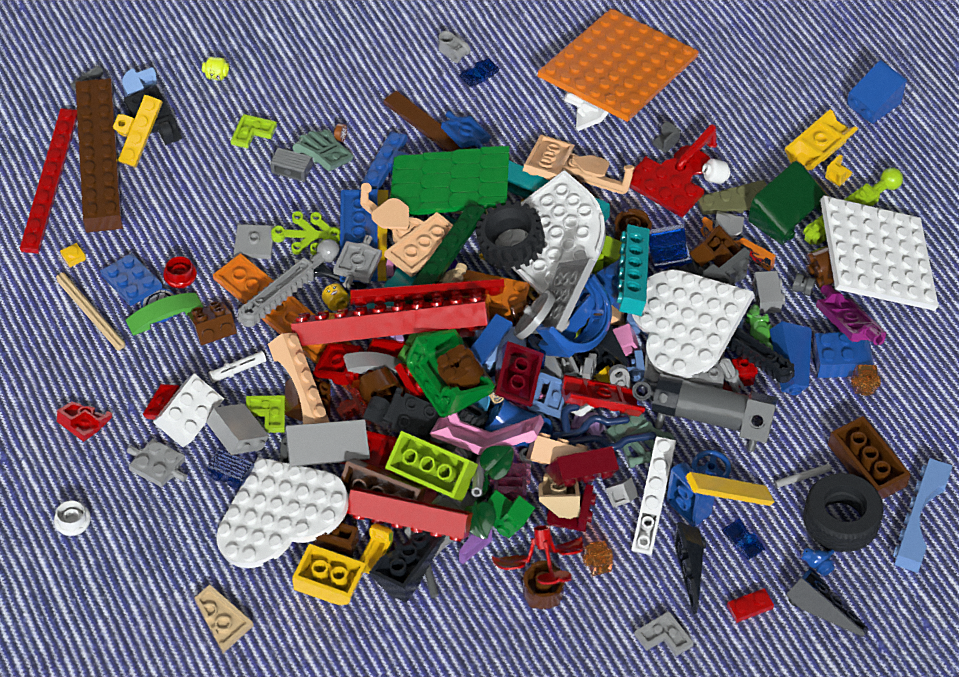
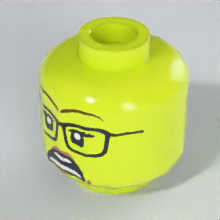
M209 57L206 62H203L202 72L205 73L207 79L222 81L228 76L229 63H226L224 58Z

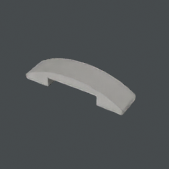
M355 352L343 356L349 372L364 375L368 370L375 371L382 367H388L397 380L403 383L394 368L399 363H403L398 358L377 352Z

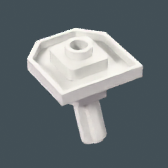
M567 92L564 97L566 102L577 106L576 128L579 131L602 122L609 113L570 92Z

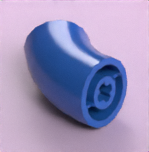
M504 398L502 402L494 405L488 414L489 418L483 429L493 432L539 415L529 412ZM542 417L544 423L539 433L552 437V422L550 419ZM522 442L513 446L524 449L529 448L530 443Z

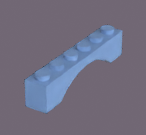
M929 458L927 465L923 464L919 475L923 479L922 481H917L914 491L918 492L917 497L912 496L909 506L913 510L912 513L907 512L904 524H907V528H902L898 539L902 541L901 546L896 545L893 554L894 557H897L895 566L916 573L919 572L927 548L920 529V514L929 501L945 491L953 465Z

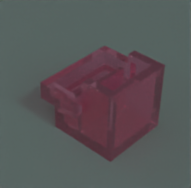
M512 463L509 472L502 479L494 480L490 477V484H494V491L497 490L512 502L518 496L526 500L527 485H530L531 464Z

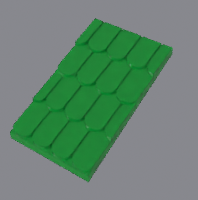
M510 146L459 149L452 152H425L418 155H399L394 157L390 199L396 198L409 207V216L435 214L436 212L462 214L469 202L486 209V215H488L487 209L490 207L494 210L497 208L496 204L501 203V206L506 205Z

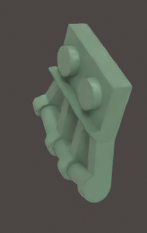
M324 129L320 132L312 130L307 134L301 135L299 141L293 145L294 152H302L312 157L315 164H321L328 171L352 161L354 157L352 153L336 141L329 129Z
M642 414L639 417L628 415L630 418L629 423L613 425L606 431V434L614 443L624 436L646 432H655L657 437L674 440V436L671 433L663 432L653 427L651 422L647 421ZM654 440L644 441L651 451H646L638 442L628 443L621 448L629 468H634L638 464L651 463L655 444ZM631 446L640 456L633 458L628 447Z

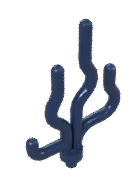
M569 404L561 412L563 431L552 432L550 439L557 441V438L569 441V445L572 446L594 442L600 444L603 448L613 446L614 451L628 443L653 440L657 435L655 432L627 435L615 443H611L599 435L581 436L593 423L613 426L629 423L630 418L629 416L608 418L602 415H592L579 428L571 430L569 413L578 411L580 405ZM616 457L617 463L619 465L621 463V459L619 457Z

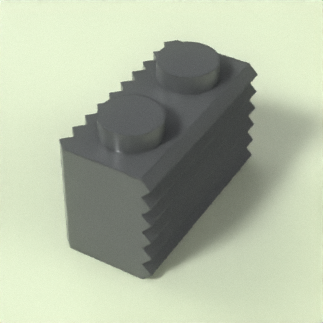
M278 147L270 162L271 173L305 182L313 167L312 157L304 153H296L289 148L282 149Z

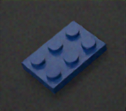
M132 253L100 270L101 276L130 306L162 289L161 282Z

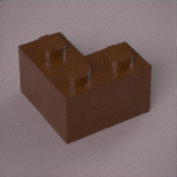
M718 225L706 234L689 254L701 267L712 260L720 268L742 249Z
M346 514L342 522L329 534L326 532L317 536L316 540L313 541V545L352 557L359 541L358 527L345 524Z

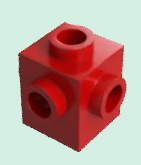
M742 357L733 359L731 363L734 369L738 370V376L744 387L754 385L755 376L758 374L757 367H754L752 363H748V359H742Z

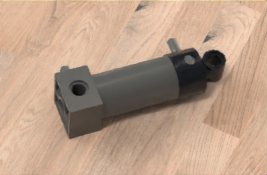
M660 374L658 383H652L650 379L641 378L636 381L632 388V394L637 400H652V412L658 413L655 428H663L665 416L674 418L677 416L739 431V437L749 439L747 450L750 452L755 451L757 441L767 443L778 397L753 391L748 396ZM638 386H646L648 392L641 393L638 389ZM755 415H760L763 419H757Z

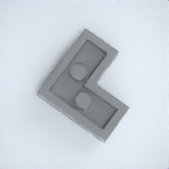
M589 353L588 358L584 360V364L580 367L581 378L594 379L597 367V354Z
M669 611L639 628L634 634L646 651L664 641L675 656L693 647L694 643Z

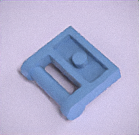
M540 372L532 407L526 406V408L530 411H539L560 418L565 404L561 394L563 380ZM543 384H548L544 403L539 402L538 399Z

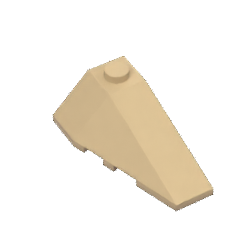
M548 473L545 474L543 482L538 486L539 501L559 518L571 519L579 517L580 492L578 482L570 487H565L564 485L557 486Z

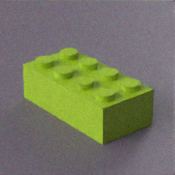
M401 431L385 468L462 502L479 464Z

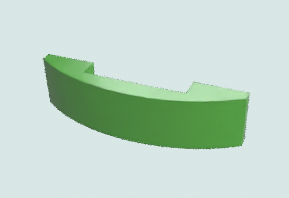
M196 293L177 294L146 305L129 316L125 321L134 336L150 330V324L182 312L187 315L196 307L203 308V305Z

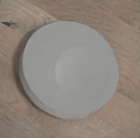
M548 290L537 297L530 306L527 305L523 310L524 314L514 329V336L520 340L528 337L547 316L555 302L556 296Z

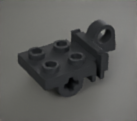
M157 86L124 97L129 116L134 119L144 95L161 100L163 103L150 134L158 131L165 145L182 140L175 119L171 115Z
M398 387L390 403L378 396H373L370 399L363 419L382 426L384 430H386L387 426H391L389 430L391 433L394 431L400 435V432L403 431L429 442L430 432L439 417L431 403L408 393L401 397L403 389Z

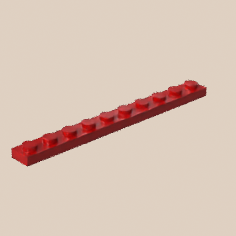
M60 108L21 241V252L36 254L40 252L77 123V110Z

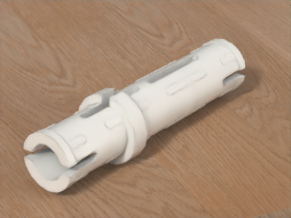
M261 350L233 363H225L223 367L208 372L209 378L212 383L227 377L232 378L236 373L266 362L265 354Z

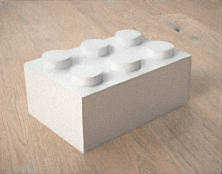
M194 373L185 380L153 423L180 446L185 447L192 442L205 425L213 408L218 407L224 398Z

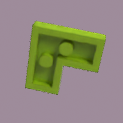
M243 114L231 138V145L249 148L254 136L272 139L277 128V122Z
M285 395L246 396V407L253 416H265V431L267 433H285Z

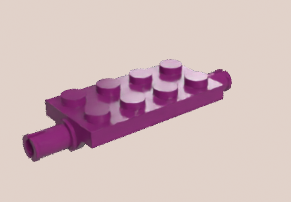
M823 285L820 292L826 298L817 299L816 307L850 341L869 340L875 345L884 343L887 332L852 299H845L831 285Z

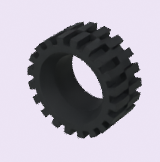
M505 201L506 205L501 206V203L496 204V209L493 210L492 207L487 209L488 215L484 213L481 215L482 221L477 222L476 236L485 261L488 260L489 265L493 266L495 264L496 269L500 270L503 266H505L506 271H511V267L519 270L522 264H525L526 267L529 266L531 259L535 262L538 259L537 253L542 254V246H545L546 243L540 216L533 207L530 209L529 204L526 203L522 206L520 201H515V205H512L511 201ZM521 229L528 233V236L518 244L512 246H498L495 244L497 238L507 230Z

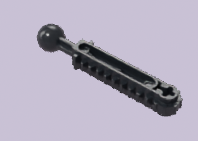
M737 327L726 348L728 347L731 351L736 352V355L742 356V359H748V363L754 364V367L760 368V371L766 372V375L772 376V379H776L780 383L789 382L795 376L794 363H791L789 359L783 358L782 355L780 356L776 351L774 352L770 347L768 348L764 343H760L758 339H754L753 336L748 335L747 332Z

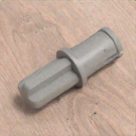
M729 358L721 359L719 365L724 373V379L729 382L733 392H740L741 390L738 385L743 390L744 384L738 376V370L734 369Z

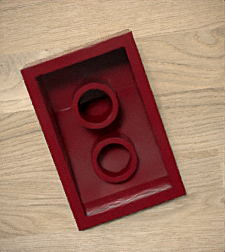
M507 341L500 348L496 363L494 395L532 407L544 353Z

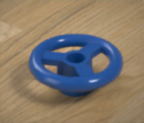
M705 450L698 453L691 463V468L699 474L728 478L731 473L729 459L723 453L716 450ZM710 456V461L706 465L697 467L698 461L701 458ZM717 457L725 464V472L717 468L715 463Z

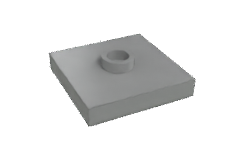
M238 224L234 257L241 253L246 258L271 259L273 249L271 230L275 226Z

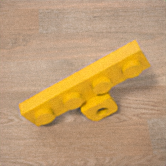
M144 95L135 119L123 114L117 116L113 128L121 136L127 138L118 159L120 163L134 168L137 167L163 102L161 100Z

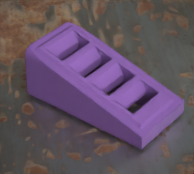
M492 529L487 539L471 534L459 550V562L461 564H464L492 542Z

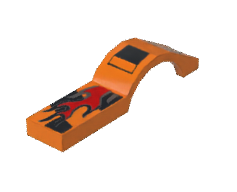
M706 217L702 219L703 227L700 230L703 236L713 230V221ZM745 238L734 241L741 249L746 248L750 251L749 261L768 271L772 270L776 258L775 254Z

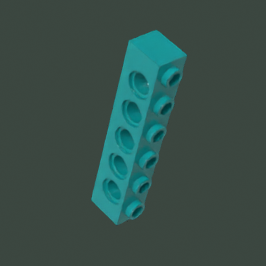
M629 224L626 231H622L620 242L623 243H621L619 254L622 255L619 259V266L621 267L619 268L618 278L621 279L618 281L617 290L619 292L616 303H619L620 312L642 316L647 297L650 229Z

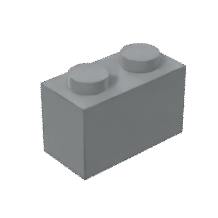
M777 271L755 272L753 288L760 313L781 312L782 305H785V294L781 293L782 279L778 278Z

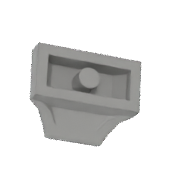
M717 211L715 227L720 225L732 239L742 233L744 217Z

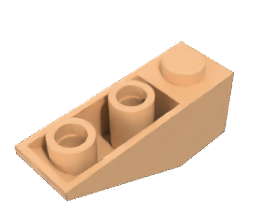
M539 433L537 439L530 442L526 459L541 464H550L556 457L589 450H587L588 447L585 445L576 444V446L569 445L567 440L557 438V441L550 439V435Z

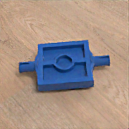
M451 110L446 113V117L449 120L442 122L441 128L460 148L476 146L478 149H481V147H487L483 143L489 142L491 136L471 116L458 117Z

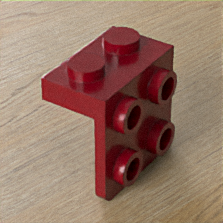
M586 484L584 494H580L579 517L571 519L559 518L549 509L547 524L586 532L587 524L592 522L593 511L590 510L591 505L595 506L597 494L593 493L594 485Z

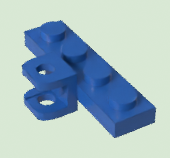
M395 132L389 133L361 184L369 183L372 189L380 190L389 172L392 175L394 157L408 155L402 152L408 140L407 135Z

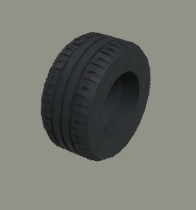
M830 474L816 481L809 490L803 511V521L810 536L821 546L837 552H853L865 548L875 539L883 518L884 507L878 491L868 481L853 474ZM835 503L847 504L853 507L861 518L853 522L839 521L833 518L825 507Z

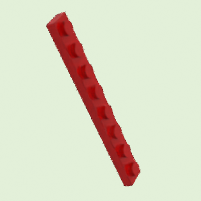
M504 279L350 290V305L364 306L369 303L378 305L386 302L396 303L438 297L448 298L456 295L471 297V294L474 293L497 296L503 293L505 284Z

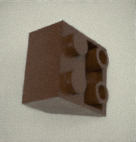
M292 378L285 382L284 415L303 421L300 398ZM313 378L329 418L331 384Z

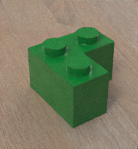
M497 490L485 501L492 505L496 512V520L493 527L497 529L499 534L508 538L524 526L535 509L534 506L521 496H518L512 502Z

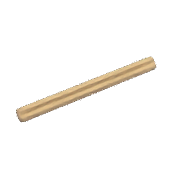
M63 272L57 275V282L115 349L120 351L125 348L124 340Z

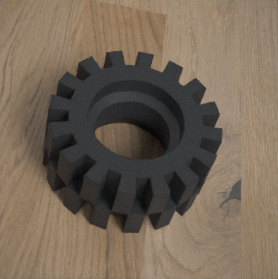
M476 403L457 412L460 421L481 429L489 418L487 413L483 411L484 409L479 408Z

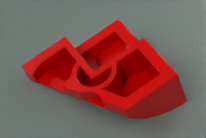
M70 402L57 410V422L83 442L96 434L112 418V413L109 411L106 414L95 412L94 407L82 406L76 402Z

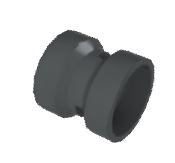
M797 273L792 291H800L804 295L811 296L816 278H806L803 274Z

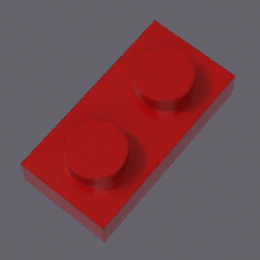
M765 588L729 601L727 607L735 622L738 623L772 610L774 604Z

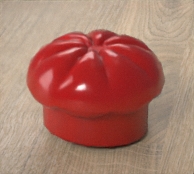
M183 256L171 258L163 272L164 280L173 288L188 287L195 281L197 276L196 267L188 258Z

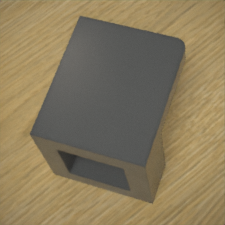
M666 121L662 124L661 134L653 141L652 145L666 154L679 142L680 129Z

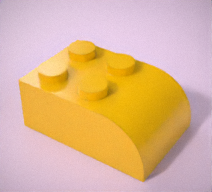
M309 544L292 577L293 588L296 591L333 604L346 605L350 602L366 569V563Z

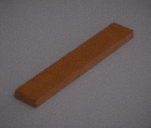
M397 90L384 99V104L444 151L452 152L459 149H471V147L460 148L441 128L440 123Z

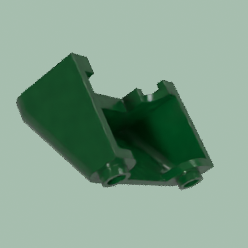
M794 161L755 195L751 202L748 222L783 245L785 242L793 239L796 233L795 227L814 209L822 210L821 198L823 196H830L803 164Z

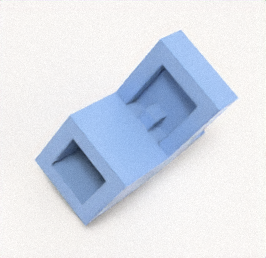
M153 67L138 73L133 68L125 73L122 79L125 97L144 91V88L157 84L156 73Z

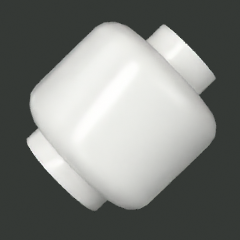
M710 159L703 165L702 173L706 181L722 184L729 178L730 168L725 161Z

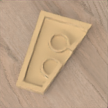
M208 585L195 597V602L222 653L228 650L253 627V622L211 585Z

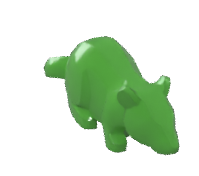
M754 304L746 314L748 316L746 323L750 324L749 335L773 350L770 334L772 326L769 324L768 313L761 316L759 306Z

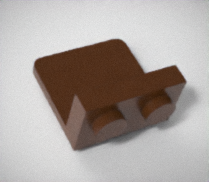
M214 301L209 306L203 308L196 307L187 313L189 320L195 327L201 346L237 334L232 313L223 302Z

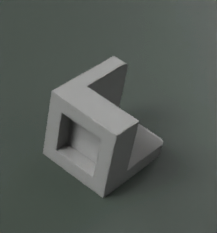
M632 477L615 482L606 488L612 507L629 503L638 497Z

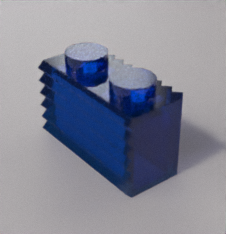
M220 448L217 449L207 464L208 475L211 479L226 482L234 489L241 488L254 468L253 462L236 455H231Z

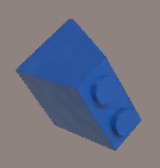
M880 60L849 92L847 105L865 120L874 124L901 104L907 79Z

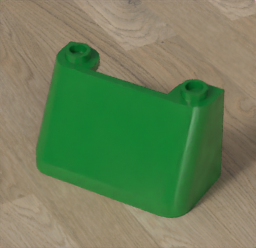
M456 329L416 337L407 356V367L441 417L452 416L492 393L495 387L489 377L482 376L479 379L480 383L475 388L460 391L458 387L451 388L439 375L438 358L456 346L463 345V339Z

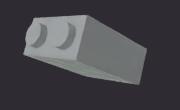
M244 403L215 407L206 421L231 455L260 451L265 446L269 437Z

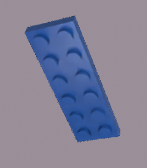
M372 189L369 192V200L378 206L377 189ZM341 190L340 254L346 241L362 243L365 235H368V237L370 235L373 238L369 246L378 249V224L372 220L371 214L361 206V190ZM378 265L371 281H378ZM340 276V282H344L346 277Z

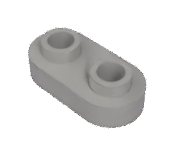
M617 364L610 368L609 379L611 384L631 387L630 376L626 366Z

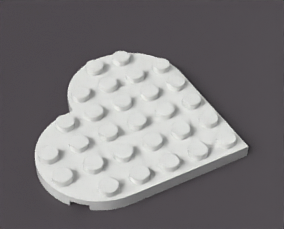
M679 270L662 271L648 277L646 304L642 316L632 314L636 325L643 332L649 334L646 349L653 367L661 374L681 379L693 378L692 375L702 371L703 373L707 372L718 362L752 302L754 292Z
M258 457L219 525L217 531L218 548L224 558L235 566L243 568L263 566V562L272 558L277 559L292 542H310L316 540L317 536L326 532L327 534L332 532L342 522L349 506L347 490L343 482L332 473L303 466L289 467L288 463Z

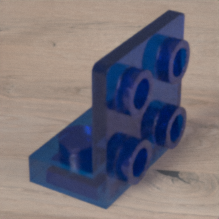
M684 224L651 229L649 231V252L655 269H665L671 266L692 263V258L686 244Z

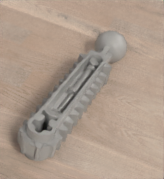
M331 239L323 240L317 246V253L309 260L305 257L301 260L296 259L294 266L291 265L289 270H285L284 274H280L279 278H275L273 283L270 282L268 287H264L263 291H259L258 295H254L253 299L248 300V303L243 304L238 309V321L246 327L255 326L257 322L259 323L262 318L266 317L265 315L270 314L273 309L275 310L289 296L291 297L292 293L302 288L303 284H308V280L314 281L315 268L323 262H333L339 257L340 248L337 242Z

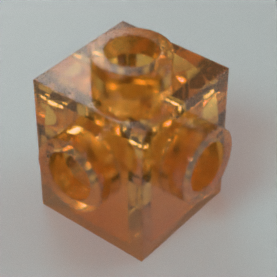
M877 365L856 366L851 377V385L854 387L855 394L870 396L880 387L881 378L877 373Z
M605 541L592 542L586 545L582 559L585 567H589L592 577L612 572L613 553L610 547L607 548Z

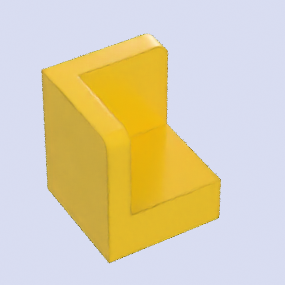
M840 154L827 166L825 175L826 179L839 187L852 175V171L841 165L843 156Z

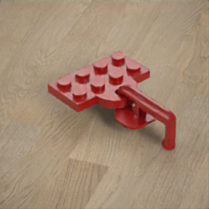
M711 124L691 146H682L672 159L665 160L661 164L645 156L634 168L629 187L683 218L704 195V189L692 183L693 175L702 174L703 165L710 160V157L700 150L706 143L711 148L717 146L716 126Z

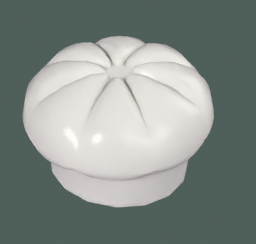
M66 501L57 508L54 525L63 535H79L90 524V512L77 501Z

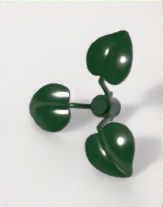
M490 446L483 451L480 457V465L486 470L482 494L478 496L479 498L474 502V506H467L464 511L473 512L470 532L482 539L488 538L496 520L494 507L487 502H481L485 501L492 494L488 474L494 480L502 479L507 475L514 458V448L511 446ZM435 490V492L439 495L449 497Z

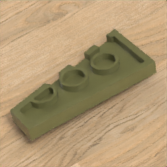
M760 180L706 194L697 201L702 215L716 214L717 211L744 213L745 210H750L753 198L767 184L765 180Z

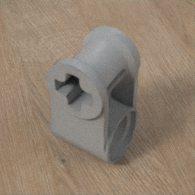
M443 31L439 34L438 49L453 62L459 63L464 55H468L471 52L469 45L453 33Z

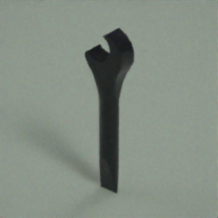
M322 263L314 269V277H327L340 282V275L334 274L333 271L327 269ZM352 282L351 287L359 290L366 289L368 286L361 282Z

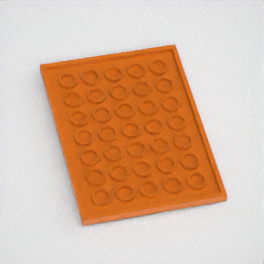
M609 9L538 71L537 76L628 122L698 57L699 51L617 10Z

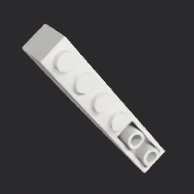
M656 436L632 546L633 552L652 555L676 440Z

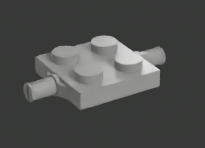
M365 235L362 243L346 241L333 272L336 275L346 277L343 283L345 288H350L353 280L366 283L371 281L381 259L382 250L369 246L373 239L370 235L369 237Z
M154 439L142 450L132 445L127 449V453L136 457L130 463L129 470L160 487H163L168 480L174 477L182 482H185L188 477L187 474L179 471V467L185 462V456Z

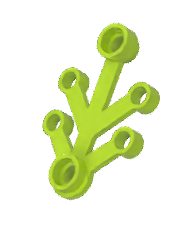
M295 211L292 214V222L298 224L304 230H285L282 226H275L271 230V239L274 242L280 243L286 237L304 238L302 241L292 244L291 252L299 255L304 248L311 244L310 253L315 255L317 252L313 248H317L319 243L312 242L316 239H331L339 244L340 229L330 227L321 219L320 213L313 212L310 222L318 225L323 230L317 231L303 219L301 212Z

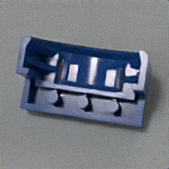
M590 274L584 286L586 289L582 290L570 315V323L563 332H558L553 326L545 327L543 324L536 328V331L543 338L538 346L547 356L570 358L575 353L593 349L607 334L611 323L614 300L595 274ZM589 318L588 324L584 331L578 337H576V333L578 332V330L586 325L587 319Z

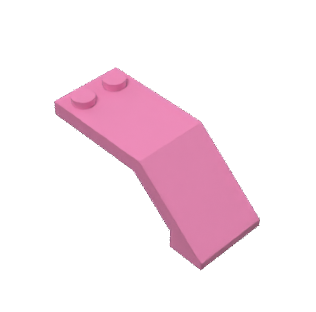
M455 413L452 416L438 418L430 435L433 438L482 455L483 451L490 446H513L522 442H533L537 439L544 420L539 415L489 432L460 421L458 414Z

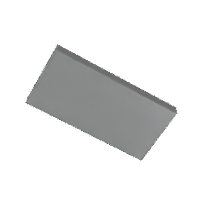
M365 420L285 427L289 467L339 463L353 458L361 461L370 459Z

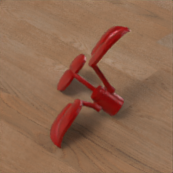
M539 525L534 527V538H531L528 557L525 555L492 556L493 563L500 569H519L525 567V563L531 561L534 546L536 545L538 549H545L549 573L541 574L537 577L538 583L544 585L557 584L558 582L564 583L571 581L572 575L568 571L553 572L549 552L559 553L560 555L580 553L583 551V538L581 536L572 541L554 545L550 526Z

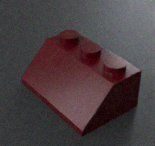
M613 446L556 457L545 469L557 486L564 485L565 487L576 485V482L579 481L589 483L598 477H602V479L611 478L619 470Z

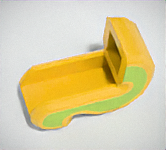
M378 523L371 525V538L359 561L366 563L364 573L369 574L380 557L384 554L388 555L393 542L392 529Z

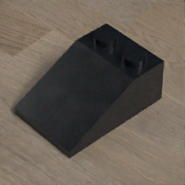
M585 325V326L581 329L580 334L584 331V329L586 328L587 325ZM609 327L607 334L596 347L589 351L581 352L586 358H588L589 353L597 354V366L601 369H604L607 365L611 368L617 364H622L627 368L628 360L611 327Z

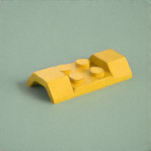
M830 109L785 147V152L791 163L798 161L808 171L813 170L822 161L824 162L845 144L846 140L858 128L856 126L847 128L841 124Z

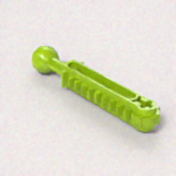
M887 168L882 172L880 181L871 187L866 183L844 200L873 206L878 203L880 194L886 189L895 190L901 186L903 174L899 169ZM823 215L807 225L803 231L805 235L804 240L809 245L815 244L818 246L827 239Z

